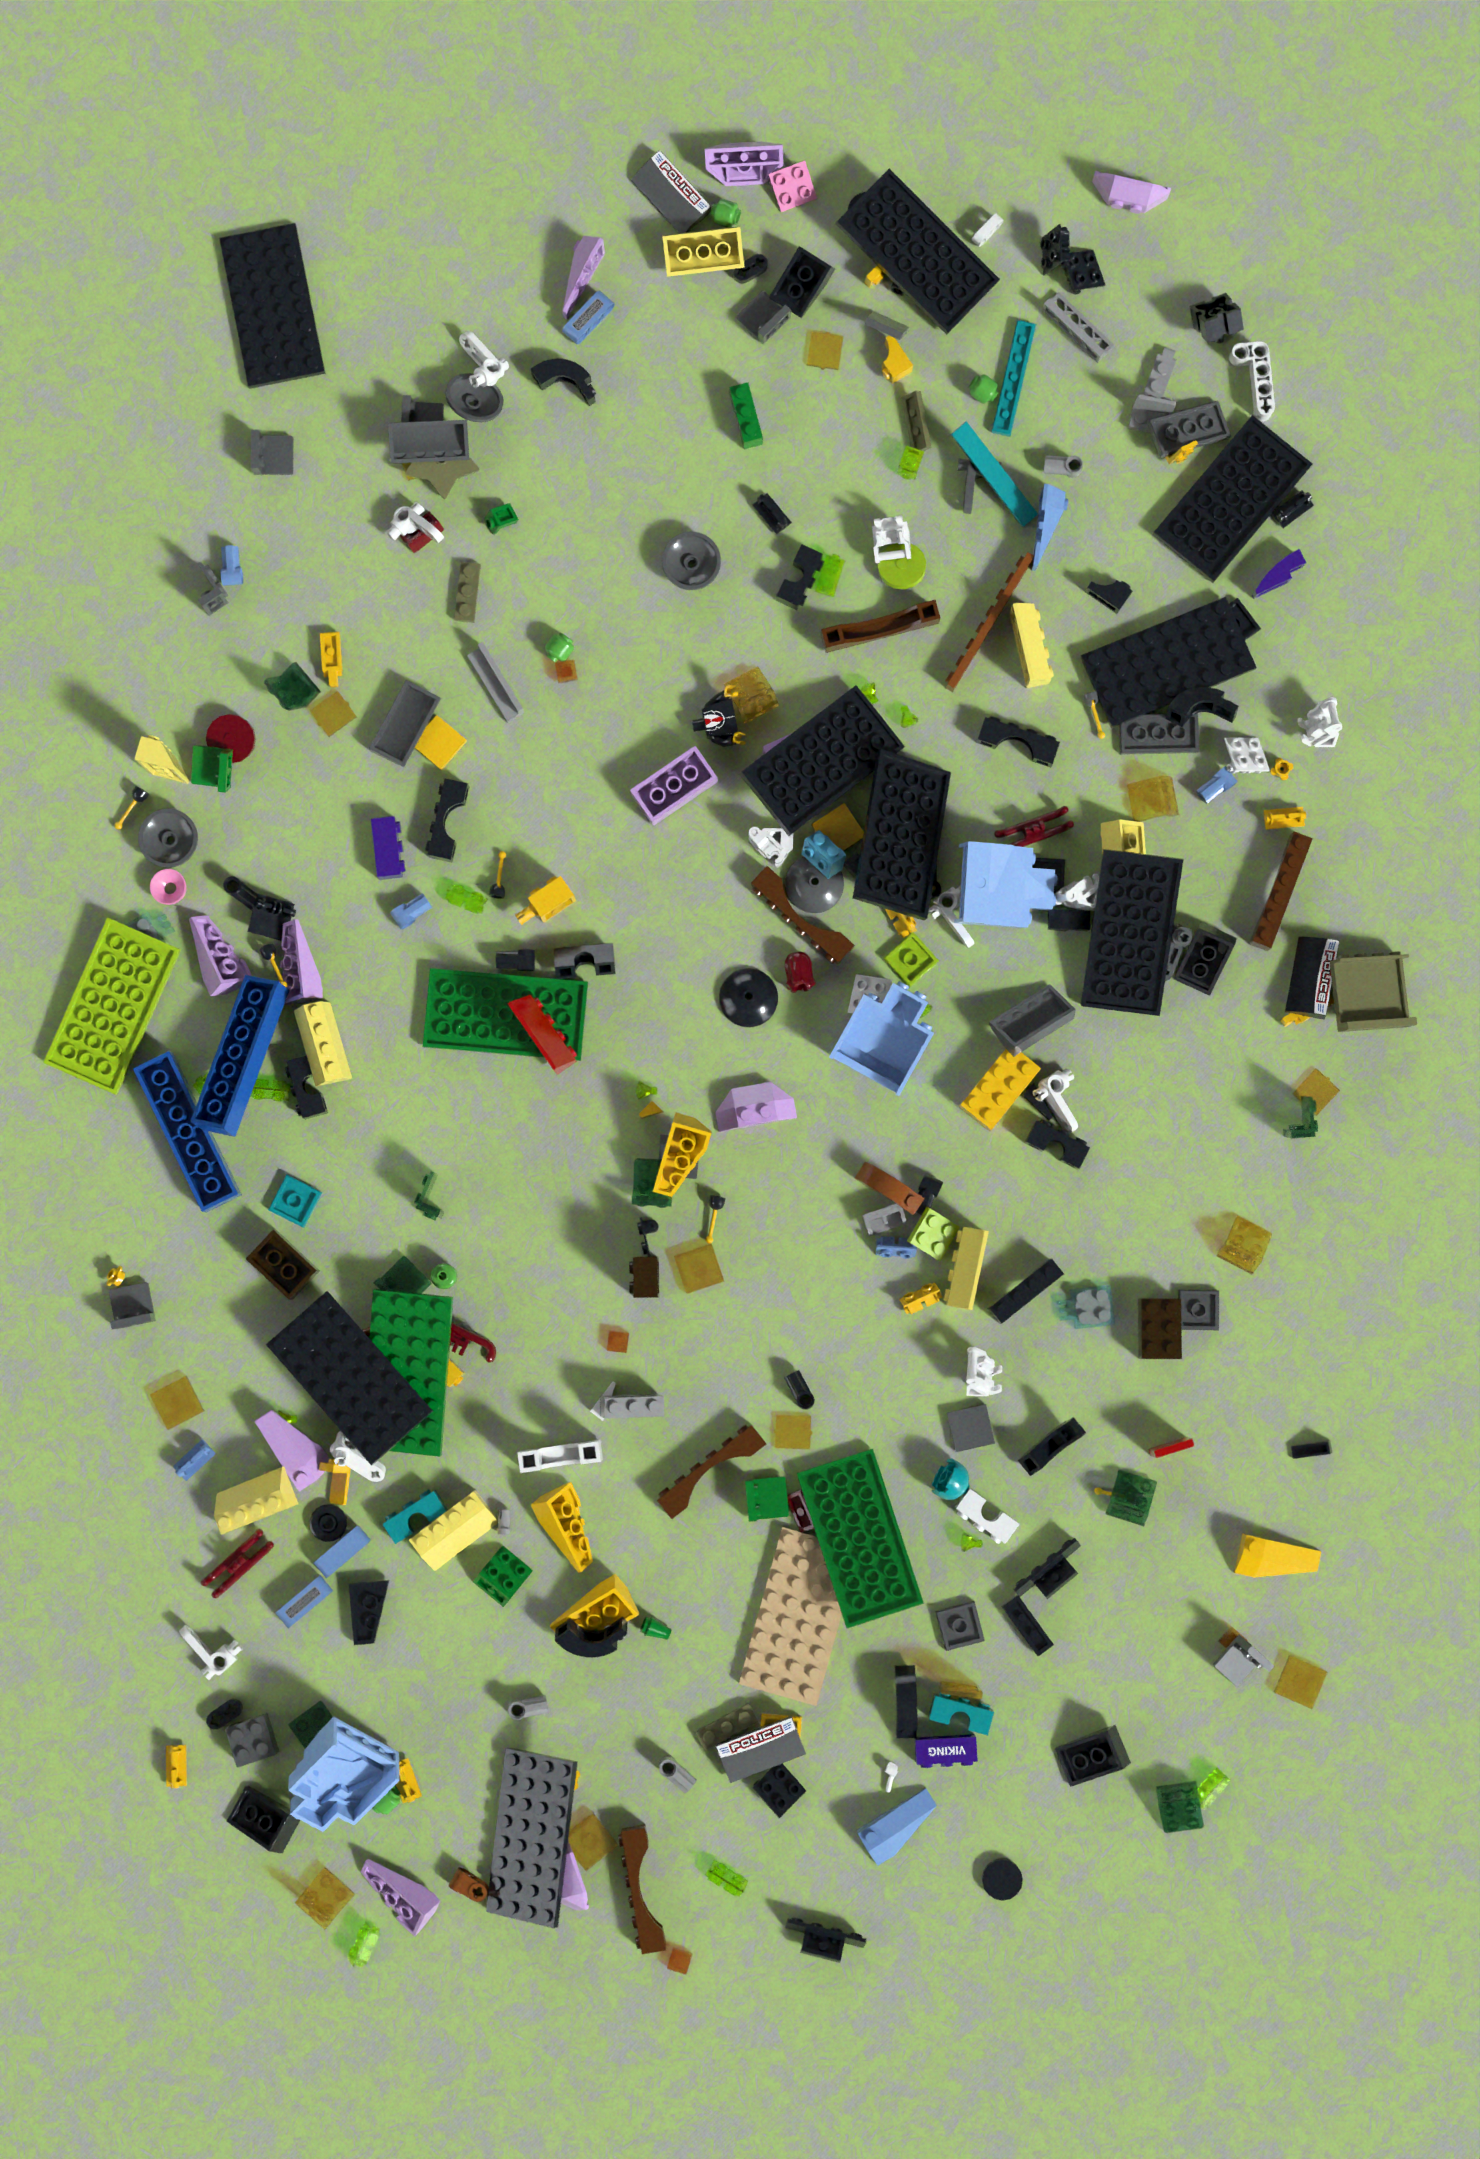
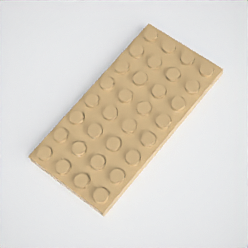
M782 1527L739 1680L741 1685L817 1706L842 1615L817 1536Z

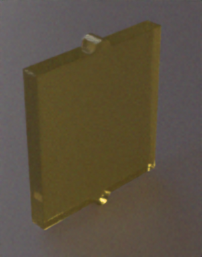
M812 332L807 366L820 367L822 370L825 368L839 370L843 336L832 335L829 332H826V334Z
M338 691L310 710L318 721L317 725L321 726L329 737L357 717L349 707V702H346Z
M1315 1068L1292 1094L1302 1102L1303 1107L1306 1106L1317 1116L1340 1090L1330 1081L1329 1077L1326 1078Z
M776 1415V1429L774 1430L776 1434L775 1448L810 1449V1439L813 1434L811 1431V1416Z

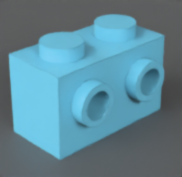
M820 830L807 837L804 841L801 854L828 879L843 869L846 854Z

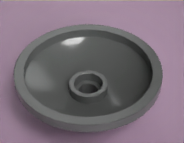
M464 373L452 378L446 388V400L457 415L472 422H488L495 419L501 413L504 401L502 393L496 385L473 387L475 383L471 385L469 377L474 375L473 373Z
M684 532L675 536L666 545L662 556V566L666 577L675 586L684 590H699L711 584L717 577L721 566V556L717 545L708 536L699 532ZM689 562H694L695 566L689 567L688 564Z
M170 808L160 809L151 813L143 821L138 833V843L142 854L151 863L159 867L172 868L182 865L192 857L198 844V832L194 822L185 813ZM173 837L174 842L169 844L168 839Z
M803 856L796 860L789 868L785 878V889L789 900L798 909L807 913H822L834 907L840 900L844 890V878L840 871L828 879ZM817 879L819 883L817 885H813L811 883V880Z

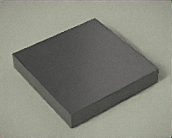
M875 311L867 317L865 325L898 340L904 337L909 329L908 326Z
M1178 1290V1299H1181L1182 1330L1219 1331V1291Z
M986 1404L947 1413L955 1452L995 1444Z
M975 1601L935 1611L945 1651L985 1641Z

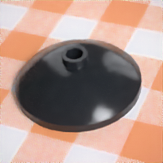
M752 968L740 969L730 974L723 982L719 992V1003L725 1017L735 1025L746 1028L757 1027L767 1022L773 1016L778 1005V991L773 980L764 972ZM751 993L752 999L747 1000L745 994Z

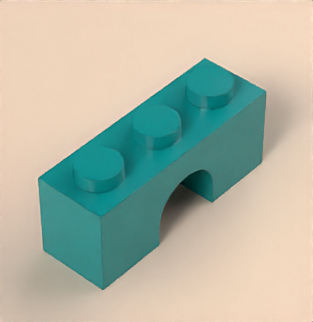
M428 1489L419 1495L421 1499L416 1503L411 1500L402 1506L404 1510L399 1514L394 1511L385 1517L387 1521L383 1523V1526L395 1544L414 1533L410 1525V1518L414 1513L424 1514L428 1521L431 1522L448 1511L436 1490L431 1492Z
M940 1691L939 1694L934 1693L928 1718L929 1720L949 1725L951 1716L959 1711L965 1712L969 1717L967 1729L988 1736L994 1711L990 1709L988 1704L979 1702L978 1705L970 1703V1699L959 1697V1700L953 1699L951 1694Z

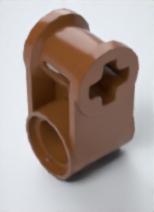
M458 1867L448 1885L455 1892L475 1902L484 1900L489 1890V1886L485 1881L461 1867ZM478 1887L482 1888L480 1895L476 1894Z

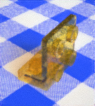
M755 667L724 684L725 687L727 685H735L731 689V693L738 692V696L731 698L736 704L744 724L779 706L774 690L759 667Z
M1161 775L1127 785L1133 821L1141 822L1161 816L1173 817L1179 815L1171 776Z
M1237 1216L1227 1240L1217 1253V1257L1253 1274L1263 1260L1272 1233Z
M323 1868L295 1901V1904L326 1930L333 1919L354 1896V1892L327 1868Z

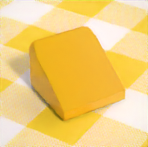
M651 1101L639 1113V1117L642 1119L661 1114L663 1111Z

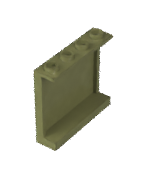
M1396 951L1384 956L1383 952H1379L1367 957L1366 953L1355 954L1354 958H1349V954L1338 955L1336 960L1330 961L1338 1032L1406 1028L1417 1025V1018L1409 1017L1403 959L1408 958L1409 954L1401 955V951Z

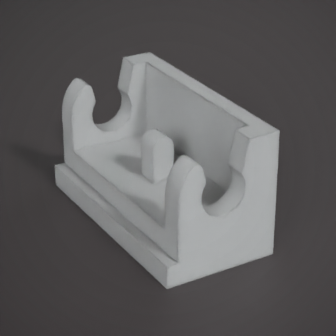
M897 1204L862 1215L869 1236L907 1224L903 1208Z

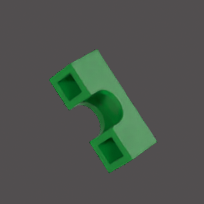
M749 383L729 387V395L734 413L737 416L743 448L748 449L763 445V436Z

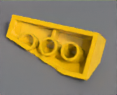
M675 1113L653 1192L672 1197L701 1156L706 1152L712 1131L696 1118Z
M568 1482L543 1494L530 1505L541 1526L579 1573L593 1562L589 1541L584 1535L582 1526L585 1525L584 1518L581 1519L580 1499L572 1483Z
M1242 1533L1234 1573L1255 1578L1318 1571L1321 1551Z
M614 1574L596 1585L552 1622L550 1628L555 1632L557 1627L571 1618L585 1630L597 1629L600 1631L621 1617L629 1621L638 1616L639 1612L627 1586Z

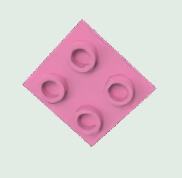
M805 161L769 174V183L774 189L781 212L817 199Z

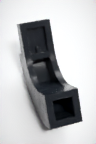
M549 359L530 369L533 378L542 391L554 383L568 382L580 391L589 406L596 402L594 396L596 391L590 384L592 382L591 375L576 362L567 359Z
M1197 687L1177 695L1168 706L1165 719L1183 727L1192 715L1208 712L1233 723L1239 706L1232 701L1224 699L1225 692L1210 687Z
M1072 1417L1044 1436L1018 1462L1032 1476L1063 1449L1081 1438L1086 1431Z
M621 1617L603 1630L588 1631L581 1628L570 1618L555 1629V1642L567 1652L577 1656L590 1658L605 1656L617 1650L618 1640H622L627 1634L628 1621Z
M915 1665L895 1666L896 1738H917L918 1716Z

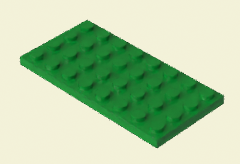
M430 968L422 1047L545 1058L508 1005L511 1001L531 994L533 999L537 997L542 1003L543 1007L540 1009L544 1015L548 1013L555 1022L552 1024L555 1031L560 1029L566 1038L563 1041L566 1047L571 1045L577 1054L574 1057L575 1060L581 1061L588 982Z
M382 1289L373 1290L369 1338L433 1410L427 1418L389 1450L391 1452L437 1457L442 1455L453 1297Z
M866 1450L797 1473L846 1629L924 1604L874 1450Z

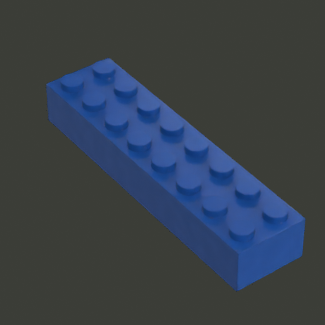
M245 975L190 1121L200 1129L232 1137L236 1136L289 990L279 981Z
M168 1051L133 1068L201 1211L207 1213L241 1196L242 1194L212 1132L202 1130L190 1122L197 1101L174 1053Z

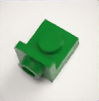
M510 503L490 509L485 516L486 526L493 535L501 528L516 524L519 520Z

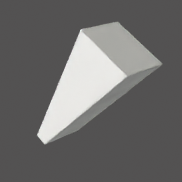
M614 1381L602 1396L613 1395L616 1386ZM599 1399L590 1412L604 1421V1418L600 1416Z

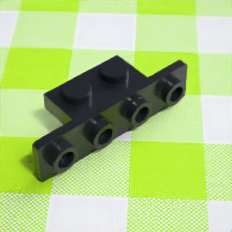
M1074 1538L1066 1541L1062 1545V1549L1057 1553L1054 1552L1046 1559L1047 1561L1041 1566H1036L1026 1579L1019 1580L1013 1589L1015 1593L1021 1597L1036 1585L1042 1594L1049 1599L1073 1579L1078 1572L1066 1558L1081 1546L1077 1539Z
M799 1918L788 1919L785 1925L787 1929L804 1933L800 1953L838 1963L841 1961L844 1943L864 1948L867 1941L866 1938H862L861 1934H846L838 1928H823V1925L819 1923H803V1920Z

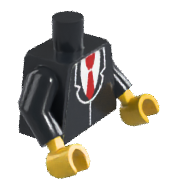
M727 685L723 691L716 694L705 704L702 709V719L692 720L694 732L705 730L707 739L722 747L746 744L745 741H740V738L746 734L738 732L733 701L730 698L738 696V692L731 693V689L735 685Z

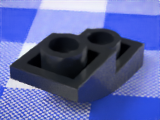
M1071 909L1048 910V930L1087 932L1090 930V911Z

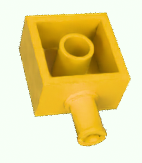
M561 876L550 878L546 882L547 885L542 889L538 887L529 893L531 895L528 897L529 906L515 914L521 925L535 915L539 916L544 923L576 901L574 894Z

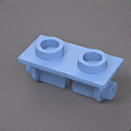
M881 1236V1238L876 1239V1255L884 1258L899 1256L903 1259H909L916 1256L917 1247L907 1242L908 1238L899 1237L898 1244H895V1237Z
M202 1439L173 1466L176 1470L175 1473L187 1481L216 1453Z

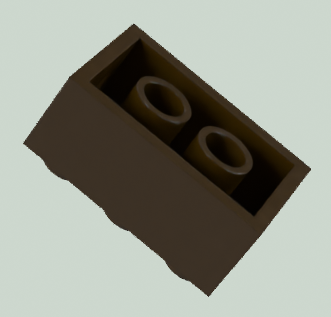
M274 1229L246 1258L288 1300H293L320 1272L283 1235Z
M633 1257V1261H629V1274H633V1282H629L630 1294H633V1298H659V1258Z
M1138 1299V1359H1182L1181 1299Z

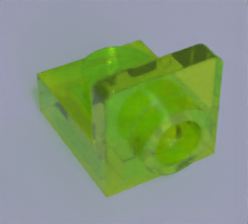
M906 445L897 474L904 479L916 480L924 451Z

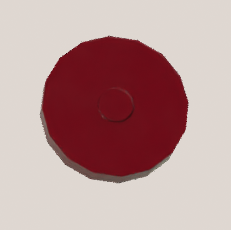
M233 714L219 716L212 721L207 729V746L233 749L232 764L242 762L248 758L255 748L256 736L254 729L249 721L241 716Z

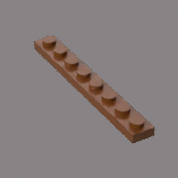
M1027 552L1025 557L1021 555L1015 565L1018 567L1015 574L1013 572L1010 573L1006 580V583H1008L1005 590L1001 588L995 598L998 602L995 606H990L986 613V616H988L985 623L981 621L975 632L978 635L975 639L971 638L966 646L968 651L965 656L960 655L955 664L958 666L956 671L949 673L945 680L948 683L946 689L953 692L1033 561L1034 555Z

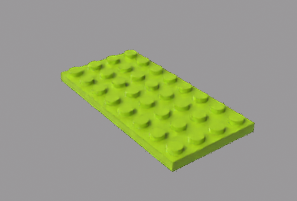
M107 917L43 1063L117 1095L181 949Z

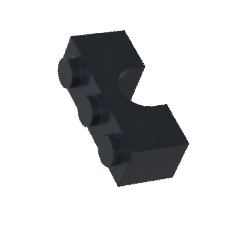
M801 544L793 561V566L802 571L803 578L797 582L784 579L776 595V601L794 610H798L799 606L803 607L807 599L805 593L808 588L812 589L816 581L814 575L816 571L820 572L825 561L822 560V553Z
M613 943L554 948L556 979L576 978L577 968L584 964L592 965L595 968L596 976L616 974Z
M307 1055L287 1061L288 1066L285 1067L287 1077L292 1079L293 1085L290 1088L293 1097H297L298 1100L296 1105L298 1116H302L306 1120L327 1114L328 1110L323 1094L310 1095L305 1090L306 1081L313 1077Z
M1045 1120L1035 1121L1024 1143L1043 1152L1049 1142H1058L1063 1147V1155L1060 1161L1077 1170L1080 1169L1090 1147L1086 1146L1087 1142L1080 1138L1074 1140L1068 1137V1132L1060 1128L1058 1131L1051 1128L1052 1124Z

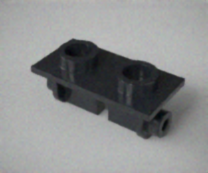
M1301 490L1272 513L1283 529L1314 506L1311 502V494L1309 492L1305 494Z
M768 493L765 495L761 494L757 501L752 504L776 535L792 523Z

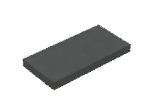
M1219 401L1147 421L1159 458L1173 455L1181 447L1195 440L1198 444L1194 448H1198L1231 437Z
M1198 713L1192 715L1183 727L1166 720V714H1144L1120 724V755L1199 753Z

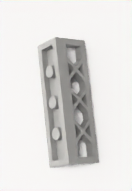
M1059 292L1052 299L1049 298L1044 303L1042 311L1097 363L1114 347V344ZM1057 300L1064 304V311L1055 304ZM1068 315H1075L1078 318V324ZM1081 328H1089L1092 331V338ZM1095 341H1102L1108 347L1103 350Z
M481 642L478 644L479 648L467 656L507 723L524 714V710L486 646Z

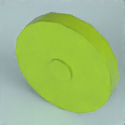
M910 543L911 559L905 557L883 560L878 563V573L886 585L894 589L905 590L921 582L926 573V559L924 553L917 546ZM890 544L882 552L905 550V544Z

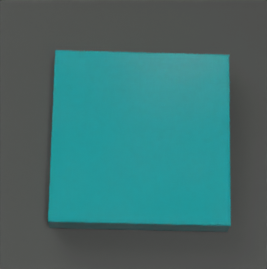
M286 1174L268 1210L305 1228L322 1192Z

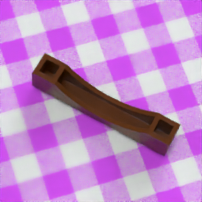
M931 600L880 618L857 623L839 624L821 629V638L825 653L933 626L939 624L941 618L936 600Z
M1295 831L1289 836L1274 884L1255 926L1249 945L1265 951L1272 948L1313 838Z
M768 866L751 882L752 892L759 898L763 896L767 900L766 904L773 911L777 909L782 913L780 917L786 923L794 924L797 927L795 931L802 937L806 935L811 940L810 944L817 951L821 949L825 953L824 957L833 964L835 962L838 965L854 948L855 945L841 932L820 929L802 919L794 911L786 898L782 878Z
M745 1424L737 1431L738 1436L734 1439L731 1437L721 1443L723 1447L719 1451L715 1449L705 1456L707 1460L704 1463L700 1464V1462H697L690 1468L691 1473L685 1477L682 1474L674 1481L676 1484L670 1490L666 1487L658 1494L660 1496L657 1499L658 1503L671 1519L688 1507L695 1485L710 1468L730 1458L751 1457L767 1444L752 1424L749 1427Z
M646 1824L622 1828L621 1834L618 1835L619 1846L624 1847L625 1855H621L623 1868L627 1867L628 1875H625L626 1887L631 1888L632 1895L628 1896L630 1908H634L635 1916H632L633 1928L638 1929L639 1936L635 1937L637 1949H641L642 1955L665 1951L666 1940L663 1925L648 1910L640 1889V1867L643 1857L649 1848Z

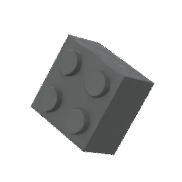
M268 1713L231 1724L225 1728L237 1768L274 1756L279 1752Z

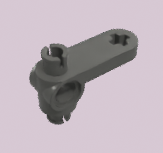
M959 458L957 471H967L963 513L971 514L975 479L982 478L983 476L973 467V463L969 458Z
M1174 923L1165 981H1168L1173 976L1183 948L1192 940V929Z

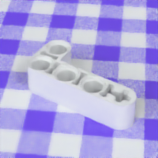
M1260 341L1236 344L1229 355V361L1234 366H1249L1254 415L1260 421H1267L1275 410L1268 345ZM1254 351H1261L1263 356H1257ZM1235 352H1241L1244 357L1238 358ZM1256 370H1263L1265 375H1259ZM1258 388H1264L1267 394H1261Z

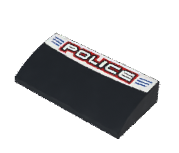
M1298 937L1285 1008L1286 1013L1325 1019L1332 987L1330 961L1337 959L1339 940L1319 937Z

